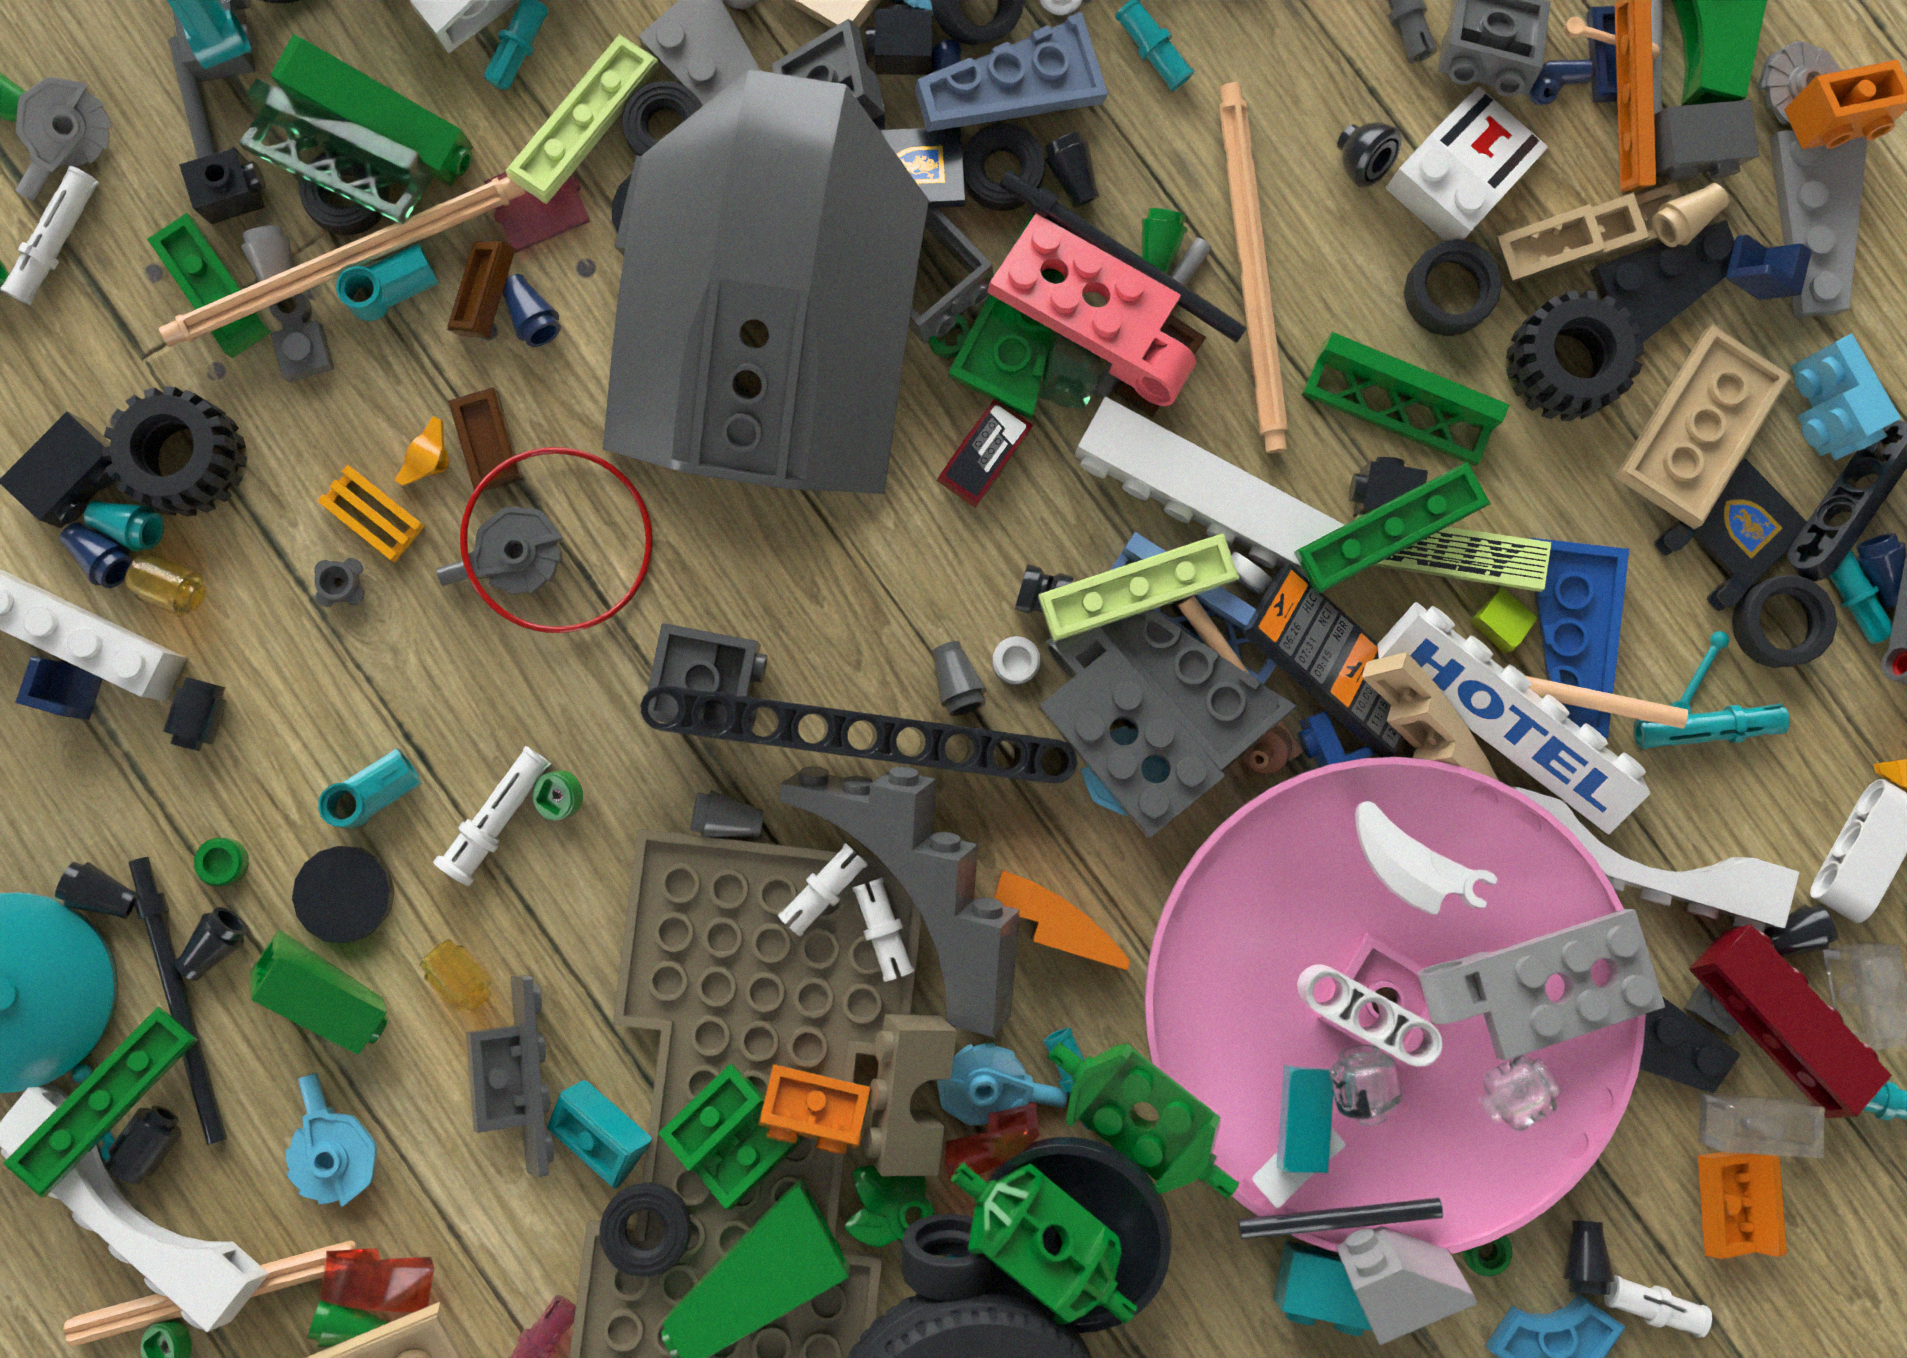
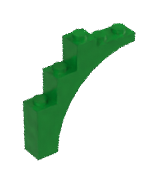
M1671 0L1683 42L1685 76L1681 105L1743 101L1747 97L1767 0Z

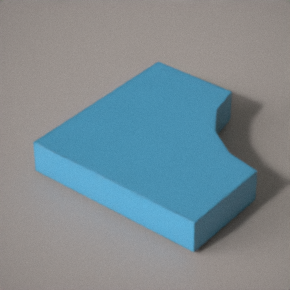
M1578 1294L1566 1307L1549 1314L1528 1313L1515 1306H1511L1485 1347L1499 1358H1606L1626 1327L1588 1299Z

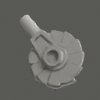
M1797 41L1767 57L1757 90H1766L1765 97L1768 110L1772 108L1775 116L1783 125L1786 123L1791 125L1784 109L1816 76L1845 69H1839L1838 64L1834 62L1830 53L1823 48H1818L1803 41Z
M48 77L19 97L16 134L30 151L29 159L32 160L15 190L22 196L34 201L50 172H55L60 165H67L68 169L69 166L78 167L87 162L92 164L100 156L103 148L108 149L110 140L109 128L113 127L107 113L102 108L105 104L96 96L86 91L88 84L57 77Z

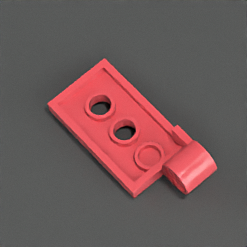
M1037 213L989 283L987 293L1112 363L1108 373L1134 387L1135 391L1142 398L1160 406L1171 405L1196 366V358L1192 351L1183 343L1161 331L1176 307L1181 294ZM1045 269L1058 270L1063 274L1065 281L1058 284L1050 283L1042 277L1041 271ZM1087 292H1096L1104 297L1107 304L1103 307L1090 306L1084 301L1082 295Z

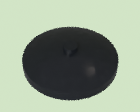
M1053 1137L1034 1141L1022 1146L1004 1158L995 1167L986 1183L992 1180L997 1182L1020 1167L1032 1164L1119 1237L1122 1252L1114 1278L1118 1283L1115 1289L1137 1306L1136 1313H1132L1134 1316L1140 1313L1156 1296L1163 1284L1172 1250V1226L1169 1212L1162 1195H1159L1155 1189V1183L1148 1174L1122 1152L1103 1143L1078 1137ZM1047 1227L1042 1236L1044 1248L1049 1254L1057 1256L1061 1249V1238L1057 1231ZM997 1267L995 1279L997 1284H1007L1013 1286V1289L1026 1290L1000 1267ZM1096 1305L1088 1313L1073 1320L1070 1324L1079 1333H1089L1107 1330L1121 1325L1122 1322L1103 1305Z

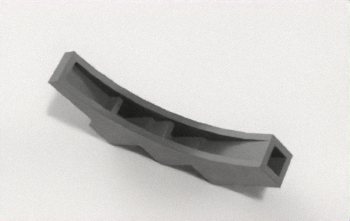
M805 767L782 782L780 802L813 812L846 830L875 853L903 884L923 916L938 952L946 987L947 1022L953 1027L993 1037L1011 1017L1020 910L1003 906L1001 901L993 898L974 899L978 844L962 841L960 836L953 833L939 832L933 834L936 779L921 776L916 769L909 767L892 768L874 782L868 777L850 776L843 778L829 775V771L822 767Z

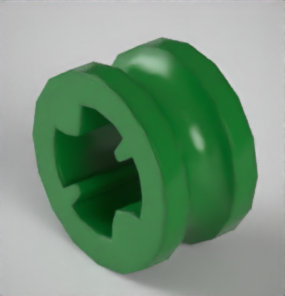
M960 314L956 315L957 320L952 327V331L958 328L962 333L956 336V345L945 346L946 340L944 339L940 343L934 335L929 338L928 344L937 356L945 359L957 357L970 332L966 319Z

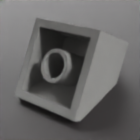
M1379 1226L1375 1229L1365 1228L1351 1233L1344 1242L1336 1245L1379 1345L1478 1304L1449 1250L1384 1226Z

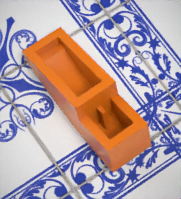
M1001 869L992 898L1001 901L1003 906L1019 909V917L1035 921L1030 938L1033 942L1128 970L1130 963L1128 957L1113 939L1088 915L1061 896L1039 884Z

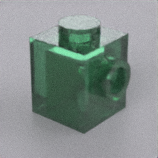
M1056 332L1048 349L1039 398L1053 401L1061 407H1076L1085 410L1097 386L1101 357Z

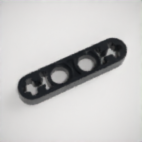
M1898 420L1884 427L1883 430L1887 437L1862 450H1857L1787 552L1788 560L1798 576L1813 580L1814 582L1823 580L1832 575L1842 563L1907 469L1906 422ZM1870 474L1879 475L1873 485L1864 489L1854 488L1856 482L1862 477ZM1842 512L1852 513L1851 518L1845 524L1837 527L1828 526L1829 521L1835 515Z

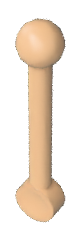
M1571 17L1564 26V33L1569 38H1577L1583 35L1616 46L1615 35L1585 26L1584 21L1580 17ZM1652 42L1653 60H1655L1660 54V48L1656 43Z

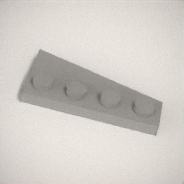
M679 0L638 36L641 45L653 57L658 59V63L678 84L692 91L703 106L747 70L761 71L722 0Z
M1794 130L1778 131L1769 140L1784 245L1802 243L1812 250L1802 293L1798 296H1791L1794 318L1841 314L1850 308L1868 140L1865 137L1851 139L1831 149H1827L1823 145L1802 150Z

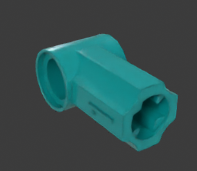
M167 0L174 14H176L184 27V33L193 54L204 69L251 52L249 40L238 18L231 9L225 10L220 0Z
M417 243L368 267L354 266L347 268L337 279L336 291L338 297L355 317L363 321H375L386 315L391 306L439 284V281L422 248ZM364 286L374 287L373 294L368 300L354 302L357 290Z
M396 748L346 781L328 786L320 795L318 811L321 818L330 825L356 829L364 826L371 819L372 815L423 783L410 760L401 749ZM351 793L356 800L355 812L349 818L342 819L337 812V803L343 795Z

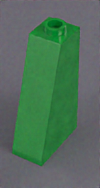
M292 34L270 77L304 115L447 186L452 187L457 176H462L467 171L472 159L471 150L473 146L462 129L307 40Z
M804 1178L796 1181L668 1312L662 1323L665 1328L662 1330V1338L673 1358H708L849 1278L851 1266Z

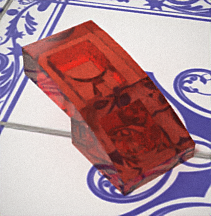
M1036 1103L988 1113L989 1132L946 1141L945 1167L950 1183H953L951 1182L952 1175L956 1174L955 1171L963 1163L979 1175L1005 1163L1034 1142L1040 1136Z
M378 1248L326 1251L320 1290L321 1301L372 1311H419L429 1305L434 1274L432 1258L380 1259Z

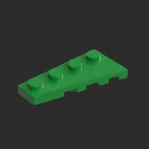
M1033 214L1028 218L1020 236L1034 217ZM1045 269L1041 271L1042 277L1050 283L1058 284L1065 280L1063 274L1058 270ZM989 295L948 372V377L992 400L996 399L1006 407L1032 419L1053 330L996 297Z

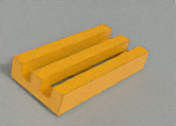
M347 464L341 471L344 475L339 481L335 479L329 486L332 488L327 495L322 494L317 502L388 559L396 562L424 529L425 525ZM355 482L410 526L405 533L400 531L350 491L349 487ZM343 497L398 542L393 548L339 506L337 504L339 499Z

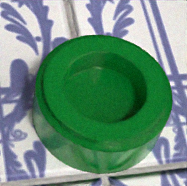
M213 838L204 842L198 848L194 857V869L199 879L207 885L216 887L237 883L243 878L249 865L246 849L240 842L231 838Z

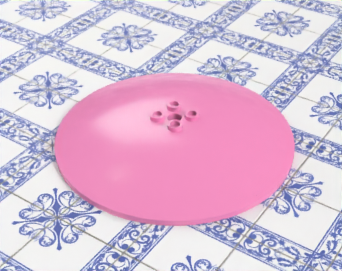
M1403 757L1364 758L1320 767L1271 787L1243 805L1212 833L1197 850L1179 876L1163 908L1153 937L1147 965L1144 1003L1146 1035L1151 1062L1221 1117L1213 1154L1217 1156L1214 1164L1233 1179L1240 1182L1232 1196L1259 1217L1438 1197L1443 1207V1218L1290 1235L1338 1252L1336 1245L1344 1242L1351 1233L1365 1228L1375 1229L1379 1226H1384L1449 1250L1450 1254L1487 1244L1521 1228L1547 1211L1567 1194L1594 1165L1611 1140L1632 1094L1644 1045L1646 1014L1505 1061L1496 1057L1484 1014L1453 1023L1433 1024L1417 973L1432 965L1454 961L1479 952L1491 953L1624 910L1612 884L1595 858L1566 826L1549 811L1523 793L1492 777L1461 766L1427 759ZM1370 801L1376 804L1385 816L1405 834L1433 852L1473 871L1487 870L1493 873L1498 879L1496 884L1487 885L1480 880L1475 881L1473 884V893L1478 898L1487 902L1486 907L1471 908L1461 901L1459 895L1448 893L1441 903L1438 914L1431 915L1409 905L1392 893L1375 875L1364 856L1356 829L1355 812L1357 806L1360 803ZM1602 958L1597 960L1591 969L1592 980L1599 987L1607 982L1610 975L1609 966ZM1322 964L1335 969L1374 992L1382 987L1392 988L1396 994L1397 1005L1426 1020L1438 1029L1442 1037L1440 1055L1433 1063L1419 1067L1410 1065L1307 1006L1298 994L1297 983L1299 976L1306 968ZM1557 973L1551 975L1545 985L1548 998L1554 1002L1561 998L1565 989L1564 981ZM1324 977L1314 985L1313 997L1316 1002H1325L1334 995L1335 983L1331 977ZM1372 1002L1363 1005L1359 1010L1358 1022L1361 1027H1369L1378 1019L1379 1013L1373 1009ZM1420 1027L1413 1028L1405 1034L1403 1047L1406 1052L1414 1051L1422 1044L1423 1032ZM1523 1064L1525 1067V1074L1527 1075L1526 1077H1522L1521 1075V1068ZM1284 1065L1335 1070V1080L1341 1077V1081L1347 1083L1343 1085V1098L1345 1105H1351V1108L1344 1107V1110L1357 1109L1355 1103L1359 1101V1098L1355 1094L1362 1089H1366L1372 1117L1368 1119H1353L1342 1115L1337 1108V1100L1335 1101L1334 1099L1336 1095H1333L1331 1127L1345 1142V1147L1329 1160L1328 1173H1314L1280 1208H1275L1252 1181V1177L1278 1152ZM1503 1067L1506 1070L1516 1069L1519 1071L1520 1079L1515 1084L1519 1082L1526 1083V1078H1529L1531 1082L1539 1086L1535 1087L1527 1084L1531 1090L1530 1097L1527 1099L1529 1105H1527L1525 1100L1517 1098L1513 1092V1084L1504 1080L1503 1074L1505 1071L1502 1069ZM1527 1069L1532 1071V1073L1535 1076V1081H1533L1531 1075L1528 1072H1526ZM1511 1070L1506 1073L1505 1077L1508 1081L1513 1082L1517 1080L1518 1073ZM1514 1073L1515 1078H1509V1074ZM1520 1084L1516 1087V1094L1524 1098L1528 1095L1529 1090L1525 1085ZM1521 1087L1525 1089V1093L1523 1094L1519 1092V1088Z

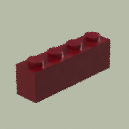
M1752 924L1723 931L1689 968L1692 974L1826 1119L1857 1117L1892 1077L1891 1073L1879 1062L1877 1053L1851 1032L1844 1024L1841 1014L1830 1005L1825 1004L1809 986L1807 978L1799 970L1791 967L1774 949L1772 940Z

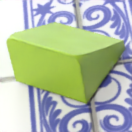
M1502 586L1469 622L1505 654L1517 648L1538 618Z

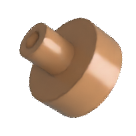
M1276 725L1242 755V758L1248 767L1258 773H1275L1283 768L1291 755V738L1285 729Z

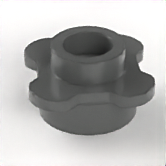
M348 558L344 563L338 561L330 562L328 560L318 562L314 568L315 587L318 591L315 595L316 601L324 607H331L337 602H347L350 605L359 604L364 598V591L360 588L359 575L363 572L362 564L354 558ZM339 578L343 580L341 587L335 585L336 580Z

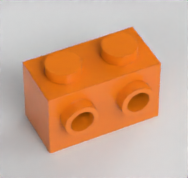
M1898 59L1816 76L1784 109L1802 150L1823 145L1827 149H1831L1851 139L1865 137L1866 140H1873L1890 132L1895 127L1894 121L1907 110V77Z

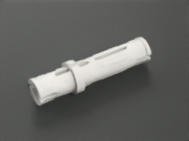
M69 166L61 185L48 204L35 231L27 243L22 242L17 251L21 254L10 275H8L5 283L1 286V291L27 305L32 304V300L49 270L55 271L59 263L56 258L61 247L75 226L89 197H91L99 182L95 178L78 168Z

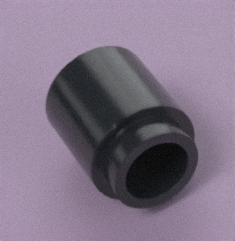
M185 677L183 687L176 688L163 732L172 734L170 744L196 751L201 750L203 743L213 745L227 700L222 699L226 687Z
M157 1105L152 1106L151 1109L139 1108L109 1148L110 1157L105 1163L107 1169L119 1179L132 1184H139L145 1177L152 1176L182 1134L180 1128L176 1125L179 1122L177 1116L168 1109Z

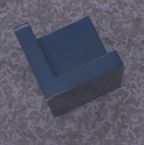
M1749 235L1737 236L1726 279L1758 300L1801 295L1812 250L1802 243L1767 248Z
M32 656L15 703L64 717L90 720L103 678L71 664Z

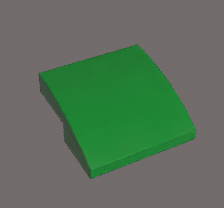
M731 1063L658 1132L659 1136L685 1168L699 1176L726 1210H732L804 1140L800 1135H798L796 1143H788L766 1137L768 1128L758 1126L765 1096Z

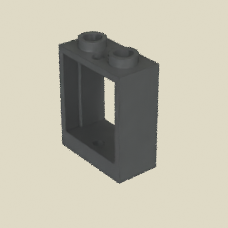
M927 208L925 227L970 275L922 316L912 307L909 329L923 344L928 342L932 335L941 337L946 334L956 323V315L961 314L970 305L976 307L984 302L990 295L987 291L989 283L994 277L992 264L939 208Z

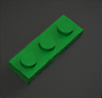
M188 213L180 216L147 238L195 310L242 290L198 223ZM257 311L213 330L211 334L224 353L233 359L272 331Z

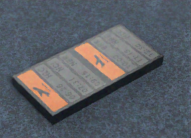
M1288 563L1277 572L1242 634L1381 758L1394 756L1404 737L1387 722L1391 705L1362 678L1366 662L1379 659L1378 643L1322 592L1316 595L1309 580Z

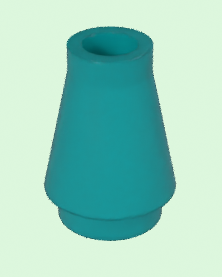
M94 500L87 506L84 513V523L87 527L98 530L134 552L155 548L163 536L164 521L162 516L155 513L154 509L147 505L105 503Z

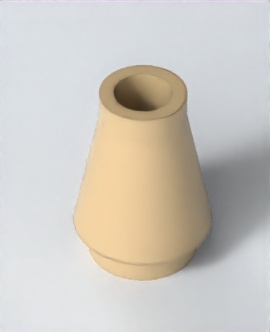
M1711 183L1701 190L1666 202L1659 207L1658 213L1652 218L1654 232L1669 247H1675L1679 244L1687 245L1720 211L1729 205L1728 195L1719 184Z

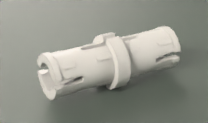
M847 843L842 846L843 848L817 876L812 873L806 879L808 885L783 912L781 911L778 914L785 924H790L802 911V914L789 927L798 936L801 937L804 934V931L829 904L835 906L841 900L838 896L840 892L863 868L868 866V863L861 856L857 855L844 868L857 853Z
M879 878L869 882L875 902L871 901L866 883L852 889L856 894L868 928L863 931L866 941L872 940L883 973V980L886 982L897 978L891 960L892 957L896 960L901 977L914 972V969L910 964L899 930L903 928L900 918H894L883 884V878Z
M1615 1275V1282H1610V1295H1604V1301L1608 1307H1615L1644 1317L1645 1322L1654 1327L1661 1328L1667 1325L1693 1334L1698 1338L1705 1337L1711 1327L1712 1313L1708 1306L1698 1305L1672 1296L1667 1288L1661 1286L1649 1288Z

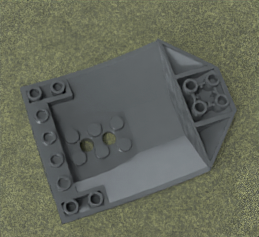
M749 69L642 155L631 206L617 303L603 442L604 450L688 474L776 488L885 493L904 355L929 198L848 85ZM757 319L767 326L769 339L764 346L753 348L743 341L741 328L748 320ZM751 370L760 377L762 388L758 395L750 397L739 392L735 383L738 372Z

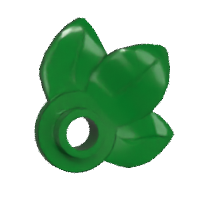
M874 1165L859 1167L852 1171L855 1190L864 1208L846 1222L844 1229L858 1242L876 1248L883 1247L896 1239L902 1242L906 1229L911 1226L905 1220L907 1209L915 1210L919 1215V1219L935 1215L932 1204L925 1198V1176H881Z

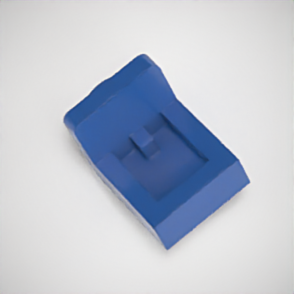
M1327 711L1314 714L1299 721L1302 731L1298 732V738L1302 749L1309 759L1315 758L1319 768L1330 764L1364 759L1375 754L1368 746H1362L1344 753Z

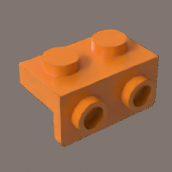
M773 1064L758 1126L768 1128L766 1136L768 1138L796 1143L797 1137L800 1135L817 1139L816 1149L845 1155L847 1147L857 1148L860 1145L862 1136L860 1132L871 1087Z
M1743 1149L1698 1155V1178L1700 1183L1705 1256L1725 1259L1755 1252L1774 1257L1785 1256L1787 1254L1780 1158L1773 1154Z

